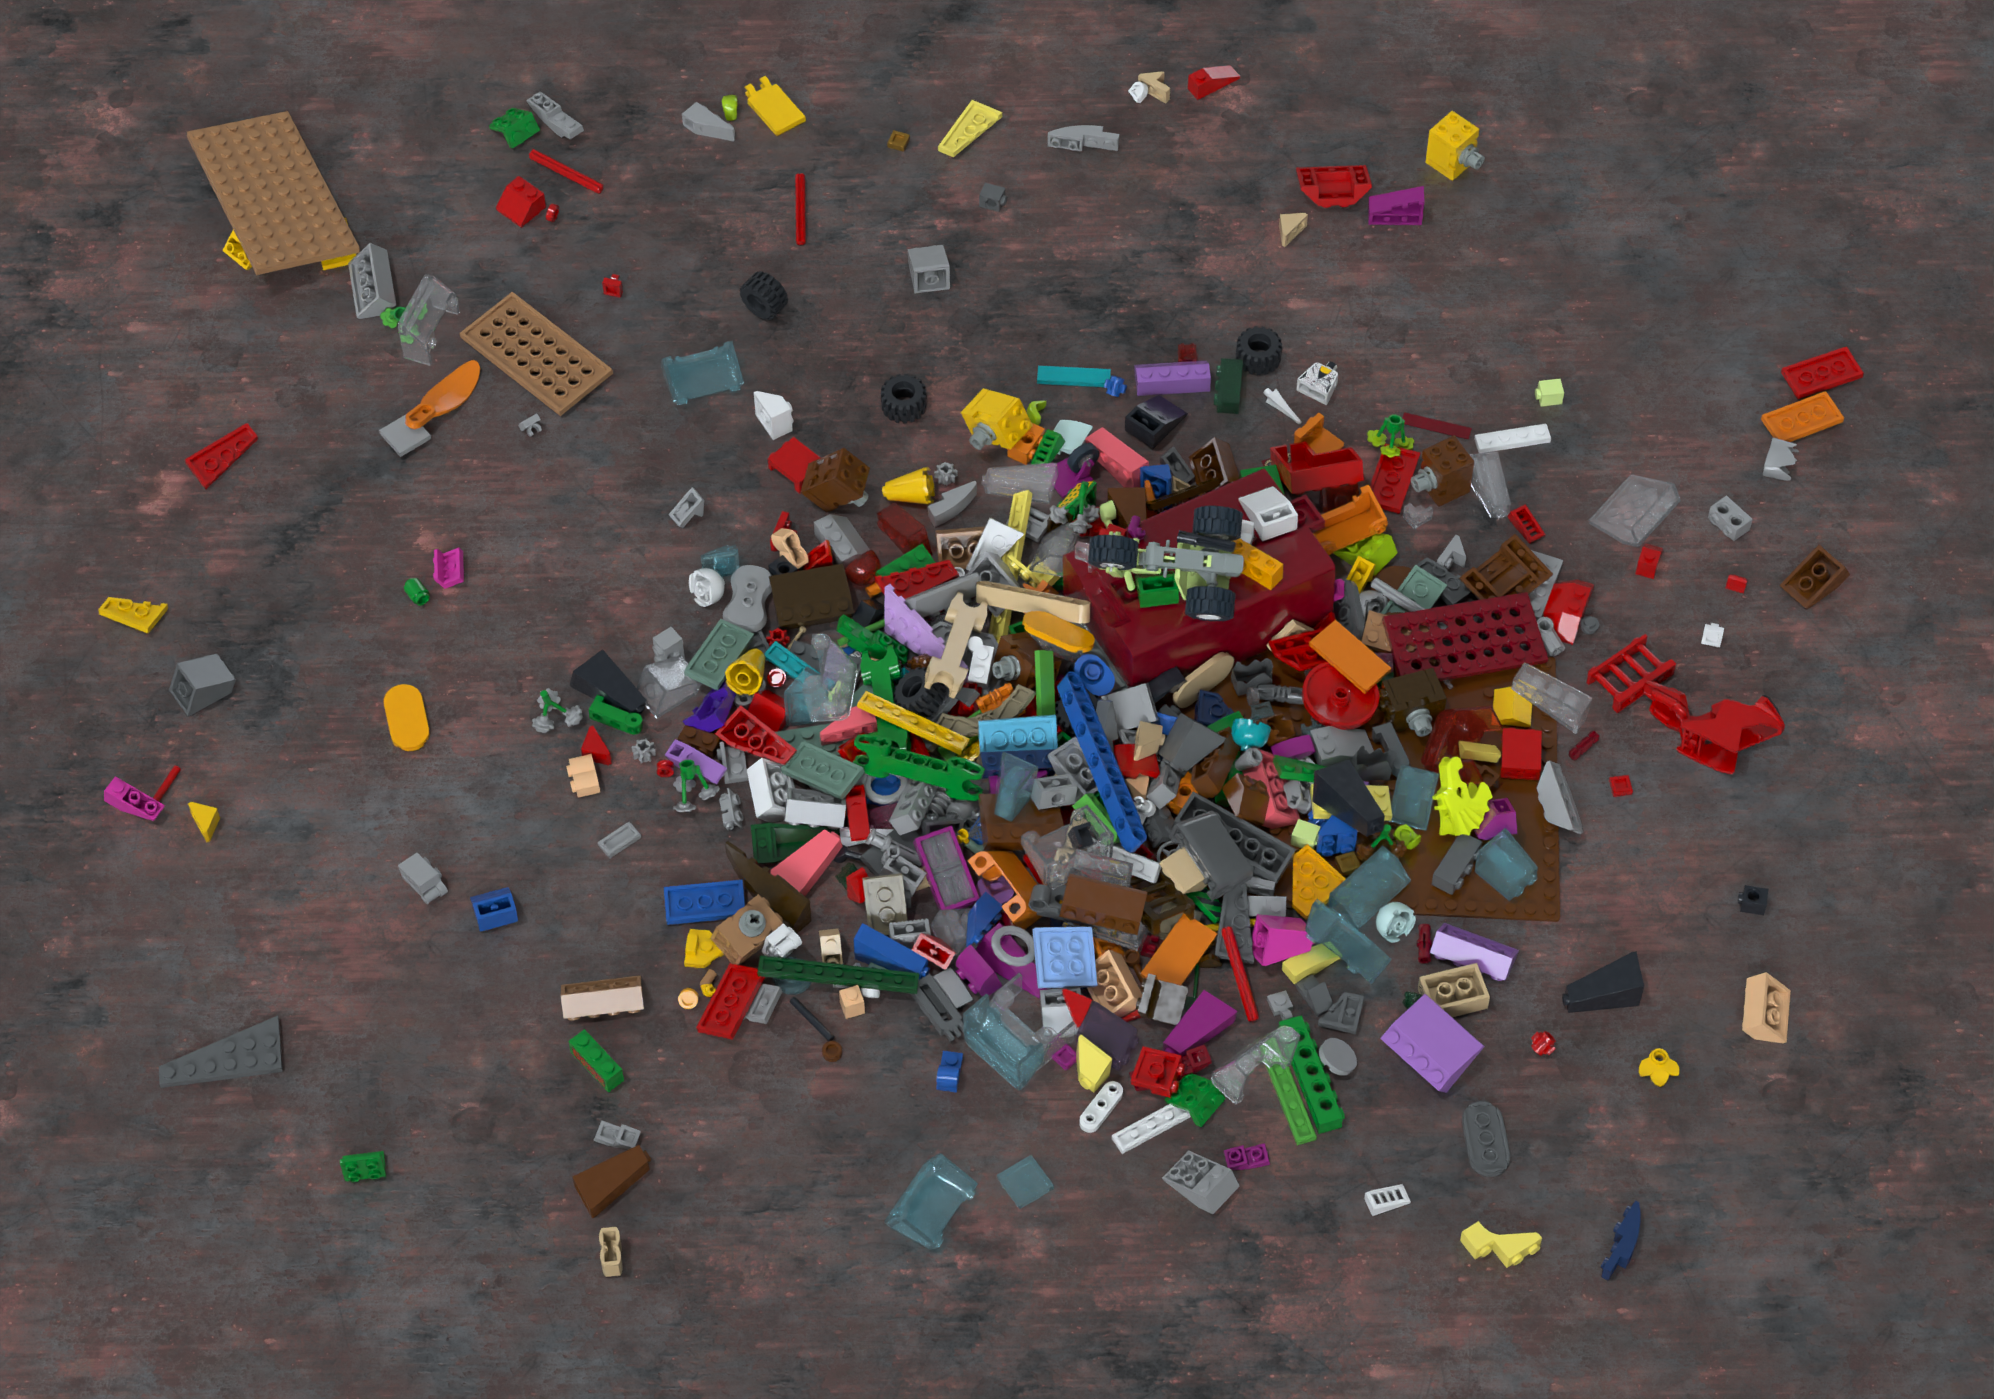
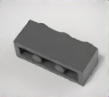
M1462 834L1458 836L1434 872L1431 885L1453 895L1456 889L1459 890L1464 883V876L1471 873L1474 866L1473 862L1475 860L1478 861L1482 855V841L1470 835Z

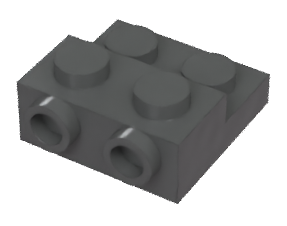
M948 812L943 817H938V814H927V818H923L921 822V836L949 826L953 827L956 836L960 835L958 831L964 829V819L955 812ZM964 842L959 843V846L964 856Z

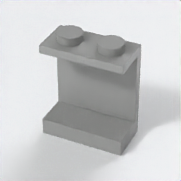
M1148 683L1101 697L1102 700L1113 701L1117 732L1119 729L1137 727L1140 721L1151 723L1159 720Z

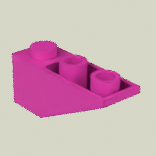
M116 776L104 790L105 802L120 811L154 821L165 807L164 804Z

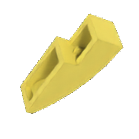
M1330 942L1322 943L1311 947L1309 952L1284 961L1282 971L1295 984L1306 976L1317 974L1340 959L1341 955Z

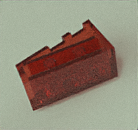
M893 503L876 513L878 527L887 534L903 554L923 544L929 554L933 556L925 526L904 509Z

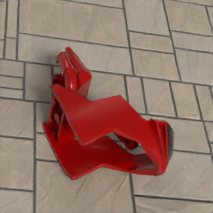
M1648 680L1644 684L1643 694L1652 700L1649 708L1651 714L1669 729L1680 733L1681 745L1676 748L1677 752L1697 763L1722 773L1734 774L1739 751L1781 735L1785 729V724L1778 708L1771 698L1766 695H1762L1755 705H1746L1734 700L1724 699L1711 705L1710 712L1695 717L1689 715L1685 693ZM1706 740H1709V741H1711L1712 743H1711V744H1705V741H1706Z

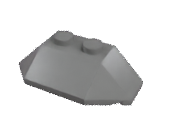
M1549 760L1545 764L1537 786L1538 799L1545 811L1544 817L1549 823L1582 834V823L1561 766Z

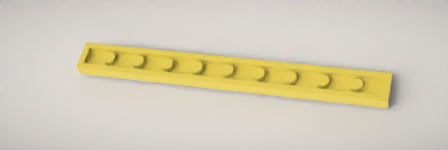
M1029 490L1013 494L1008 526L1023 532L1024 535L1002 556V560L1010 568L1016 581L1018 580L1019 571H1015L1010 566L1011 561L1008 556L1011 554L1021 562L1033 495ZM1005 609L998 618L992 613L989 634H993L998 644L1001 636L1008 635V626L1010 625L1012 613L1010 609Z

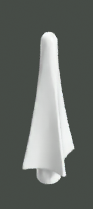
M1267 388L1263 392L1268 397L1266 403L1277 408L1296 423H1302L1277 389L1272 392Z

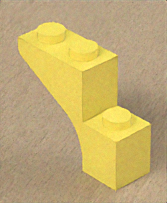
M1478 1221L1462 1231L1460 1241L1474 1259L1480 1256L1485 1257L1493 1250L1506 1268H1508L1512 1264L1514 1266L1519 1264L1528 1254L1533 1255L1538 1252L1542 1237L1536 1232L1498 1235L1489 1232Z

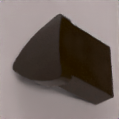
M1216 941L1212 942L1198 962L1200 968H1218L1222 966L1221 959L1214 955Z

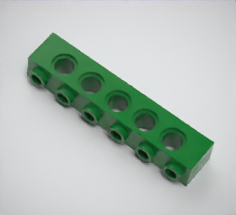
M1302 1015L1279 1021V1036L1318 1134L1342 1128V1120L1345 1119L1344 1112L1337 1105V1094L1335 1090H1331L1329 1074L1323 1070L1324 1064L1320 1056L1317 1055L1316 1042L1309 1035L1310 1027L1308 1022H1304ZM1313 1072L1316 1075H1309L1308 1073ZM1319 1089V1090H1322L1323 1092H1320V1093H1319V1092H1316L1315 1090ZM1322 1107H1328L1330 1109L1324 1110L1322 1109Z

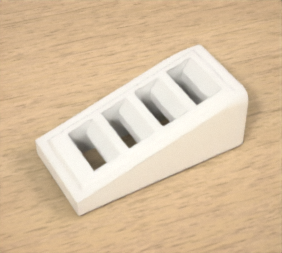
M1403 1184L1366 1192L1364 1197L1372 1216L1410 1204L1411 1202ZM1399 1191H1400V1193H1401V1195H1402V1198H1403V1199H1400V1200H1399V1198H1398V1196H1397V1194H1396V1192H1399ZM1390 1194L1393 1195L1395 1201L1391 1200L1389 1196ZM1384 1196H1385V1198H1386V1200H1387V1202H1385V1203H1384V1201H1383V1199H1382V1197H1384ZM1375 1199H1378L1380 1204H1377Z

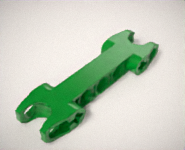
M888 645L886 656L879 661L872 660L868 650L862 651L860 668L864 685L872 684L874 695L896 704L894 702L895 697L893 696L895 692L894 679L902 677V667L894 645ZM876 716L878 731L869 733V735L889 738L892 742L891 747L911 751L910 732Z
M861 734L857 735L854 740L856 748L866 752L867 755L856 756L853 763L863 767L865 773L870 776L885 778L891 773L946 788V795L958 800L976 801L979 800V794H983V789L970 780L982 779L985 769L968 759L951 757L947 762L891 747V740L879 735ZM968 791L976 792L977 794H970Z

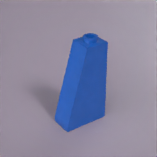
M863 923L861 924L854 937V955L856 960L868 965L874 963L888 970L920 973L919 980L929 974L928 959Z

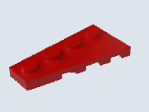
M246 423L186 458L185 463L203 487L207 489L258 440V436L249 424Z

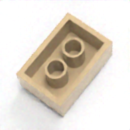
M1477 963L1419 978L1418 991L1420 996L1422 997L1424 994H1427L1451 1017L1488 1009L1490 996Z

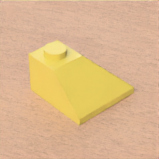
M1080 1035L1076 1050L1078 1081L1082 1087L1087 1090L1090 1089L1094 1093L1110 1076L1112 1058L1083 1035Z

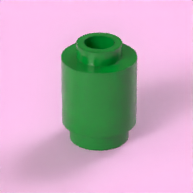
M410 578L406 581L404 591L413 603L419 606L426 604L430 599L429 591L420 579Z

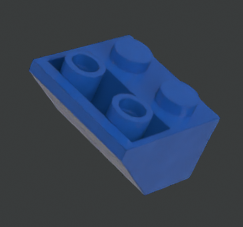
M1332 815L1318 832L1316 852L1320 856L1328 857L1332 854H1346L1355 851L1358 831Z
M509 887L470 897L480 932L518 922L516 907Z

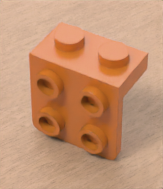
M1320 413L1310 417L1302 428H1298L1294 433V443L1306 441L1316 454L1344 447L1342 440L1323 428L1324 416Z

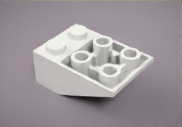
M1275 487L1238 498L1251 522H1254V528L1262 541L1297 529L1298 514L1291 502Z

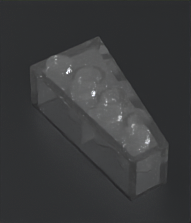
M1525 662L1514 677L1511 687L1513 691L1575 734L1578 733L1586 721L1593 697Z

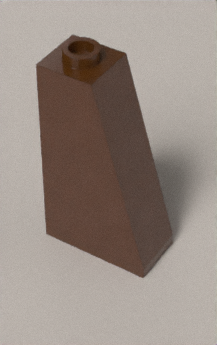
M640 1145L572 1176L574 1187L591 1218L596 1217L650 1170L648 1162L651 1159L646 1150L642 1151Z

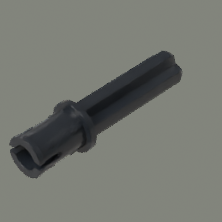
M1179 530L1177 536L1178 543L1194 545V547L1202 546L1234 552L1236 546L1234 541L1199 535V532L1190 533Z

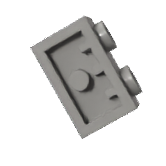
M724 741L720 742L717 756L718 761L722 760V765L727 768L723 774L725 784L748 781L744 751L730 746L724 747Z

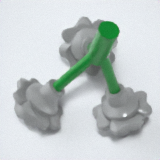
M1081 482L1079 495L1067 506L1064 505L1060 508L1053 505L1050 508L1051 520L1057 524H1066L1068 521L1066 513L1070 507L1080 500L1077 520L1069 524V526L1073 527L1075 533H1086L1087 529L1092 527L1088 523L1096 521V518L1099 517V508H1096L1094 505L1090 506L1086 501L1089 483Z
M547 688L540 692V697L537 699V702L541 703L540 708L544 710L541 716L532 719V727L542 733H547L550 729H554V721L550 720L547 711H552V708L563 712L566 716L565 723H567L568 727L577 725L583 718L582 709H580L579 705L573 706L571 709L563 708L558 705L561 701V698L557 697L558 692Z

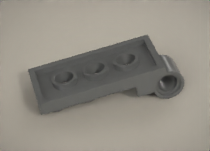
M1051 882L1044 883V885H1035L1032 888L1029 907L1037 912V915L1115 931L1059 917L1062 904L1057 903L1056 900L1063 901L1066 885Z

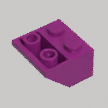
M1508 798L1488 800L1487 806L1490 810L1484 814V820L1481 822L1479 829H1473L1478 839L1490 840L1492 837H1510L1512 834H1517L1516 811Z

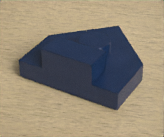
M1199 690L1198 700L1195 705V721L1208 727L1214 722L1235 713L1231 708L1227 707L1223 702V698L1218 693Z

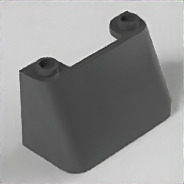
M1208 811L1174 825L1169 837L1174 844L1180 842V848L1186 849L1204 876L1203 883L1205 885L1208 884L1210 888L1207 895L1211 901L1251 880L1254 867L1250 861L1245 859L1222 824V819L1217 812Z

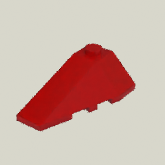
M741 705L729 717L724 726L720 727L715 733L717 737L730 747L785 765L797 752L794 747Z

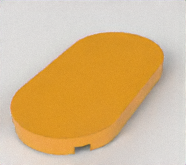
M1031 611L1024 615L1022 624L1028 633L1062 649L1078 653V650H1083L1082 653L1092 650L1095 638L1089 631L1043 611Z
M401 684L392 687L384 697V707L392 742L396 747L398 746L404 751L418 750L424 746L426 740L428 741L430 736L421 693L412 685Z

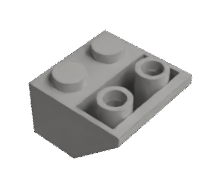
M1080 987L1040 990V1008L1044 1037L1084 1034L1083 1023L1080 1028L1076 1029L1061 993L1063 989H1068L1081 995Z

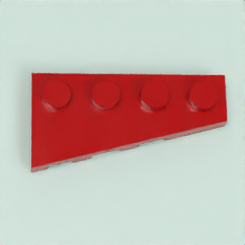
M950 560L928 564L923 568L917 569L915 567L901 573L893 572L884 577L881 575L876 576L874 581L884 596L885 586L891 584L895 588L893 592L898 597L902 596L906 599L959 577V573Z

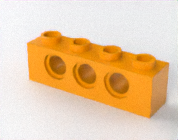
M1240 538L1234 540L1236 546L1232 554H1239L1244 558L1243 571L1241 573L1272 590L1283 578V563Z

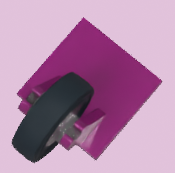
M1092 443L1082 444L1074 449L1068 458L1042 471V474L1058 494L1065 498L1071 488L1074 489L1078 483L1093 481L1089 474L1091 467L1098 460L1099 451Z

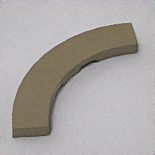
M1018 684L1011 695L1002 702V705L993 711L989 710L970 718L942 713L937 724L965 737L978 736V721L1016 718L1029 705L1036 693Z

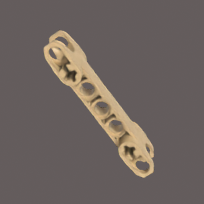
M960 592L951 601L944 620L953 623L941 659L934 656L931 657L925 673V688L930 689L933 683H943L949 688V697L955 698L961 690L968 669L961 667L960 663L971 631L981 633L987 617V602L982 601L979 607H969L964 603L963 593Z

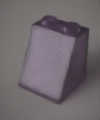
M1094 1001L1077 1031L1076 1050L1078 1037L1083 1035L1112 1058L1111 1068L1120 1071L1123 1065L1128 1064L1131 1057L1129 1053L1132 1049L1135 1050L1139 1043V1038H1137L1138 1029Z

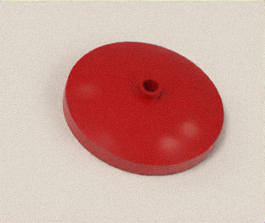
M1327 661L1314 667L1306 676L1302 688V700L1308 713L1322 725L1349 730L1366 724L1373 717L1379 703V689L1376 684L1364 694Z

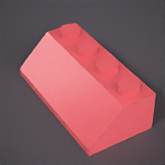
M1258 749L1262 754V761L1258 766L1242 770L1244 776L1247 775L1257 781L1261 780L1267 786L1266 790L1270 799L1265 822L1262 826L1274 829L1295 825L1298 819H1300L1298 810L1288 806L1286 793L1283 788L1284 783L1288 782V779L1279 777L1273 764V754Z

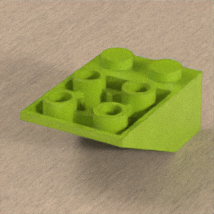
M1381 533L1372 535L1333 553L1351 566L1354 565L1358 556L1376 564L1373 574L1375 576L1398 552L1392 536Z

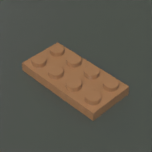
M1369 610L1361 642L1371 650L1392 655L1382 622L1383 616L1388 615ZM1419 626V629L1422 632L1429 631L1426 626ZM1401 629L1402 634H1411L1408 629ZM1424 643V646L1427 649L1434 648V646L1431 643ZM1406 646L1407 651H1416L1413 646ZM1431 659L1429 663L1434 666L1436 660Z

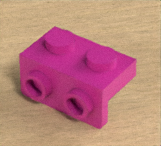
M456 548L442 553L439 549H435L433 577L436 583H439L446 589L464 582L463 551L460 548Z

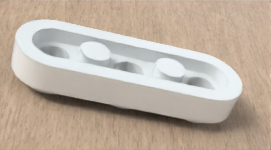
M1115 1081L1107 1082L1080 1116V1127L1083 1131L1092 1133L1098 1130L1123 1096V1087L1120 1083ZM1103 1103L1104 1106L1100 1107L1098 1104ZM1092 1118L1093 1121L1089 1122L1087 1119Z

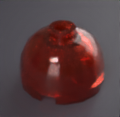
M869 550L862 554V558L853 560L846 567V577L857 586L872 585L875 583L876 571L882 568L881 561L873 550Z

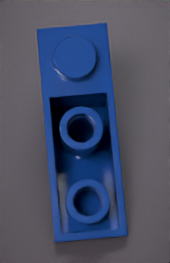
M987 892L976 901L968 913L966 947L973 943L977 945L984 936L982 933L987 934L993 927L991 923L996 924L1002 917L1000 912L1003 909L1001 907L1003 905Z

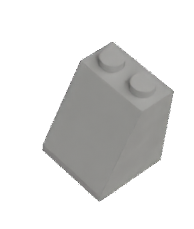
M943 245L908 249V263L914 294L950 289V267Z

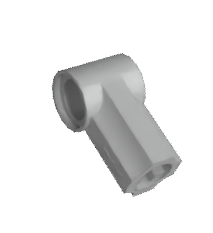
M1547 617L1538 619L1537 624L1545 649L1550 656L1559 655L1564 651L1565 646L1553 629V621Z

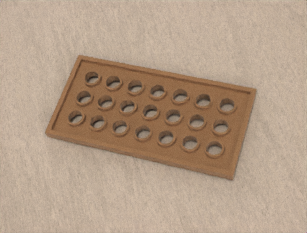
M513 292L460 332L461 339L559 416L563 415L613 374V370ZM510 312H511V313H514V312L516 313V314L513 315V316L507 315V314L510 313ZM521 322H528L527 325H520ZM503 323L501 326H495L494 324ZM509 332H511V333L515 332V333H516V334L513 335V336H508V335H507ZM541 332L539 335H533L532 333ZM483 333H489V334H490L489 336H486V337L481 336ZM547 341H549V342L553 341V342H554V343L551 344V345H546V344H545ZM521 342H528L525 346L519 345ZM495 343H502L501 346H494ZM559 351H566L563 355L557 354ZM533 352H540L539 355H532ZM507 353H515L513 356L506 355ZM571 361H579L577 364H570ZM521 362L527 363L525 366L518 365ZM545 362H553L551 365L544 364ZM559 371H561V372L565 371V372H566V373L563 374V375H558V374H557V372H559ZM584 371H591L590 374H583ZM533 372H539V373H540V374L537 375V376L531 375V373H533ZM571 381H578L576 385L569 384ZM545 382H552L549 386L544 385ZM557 392H565L564 395H556Z

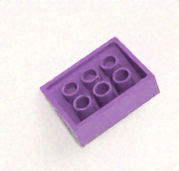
M1424 994L1402 1014L1380 1038L1438 1091L1447 1093L1485 1047L1427 994Z

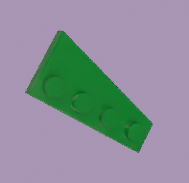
M1274 755L1273 764L1279 777L1282 779L1314 783V772L1327 767Z

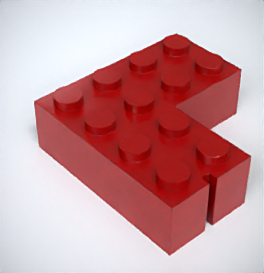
M1306 441L1289 444L1291 463H1288L1287 445L1270 448L1271 465H1277L1281 481L1292 494L1300 495L1305 491H1320L1322 488H1337L1343 484L1353 485L1359 481H1364L1363 461L1352 447L1316 454Z

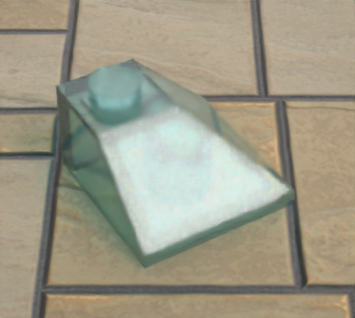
M726 545L700 555L702 568L713 569L721 577L732 575L740 567L736 545Z

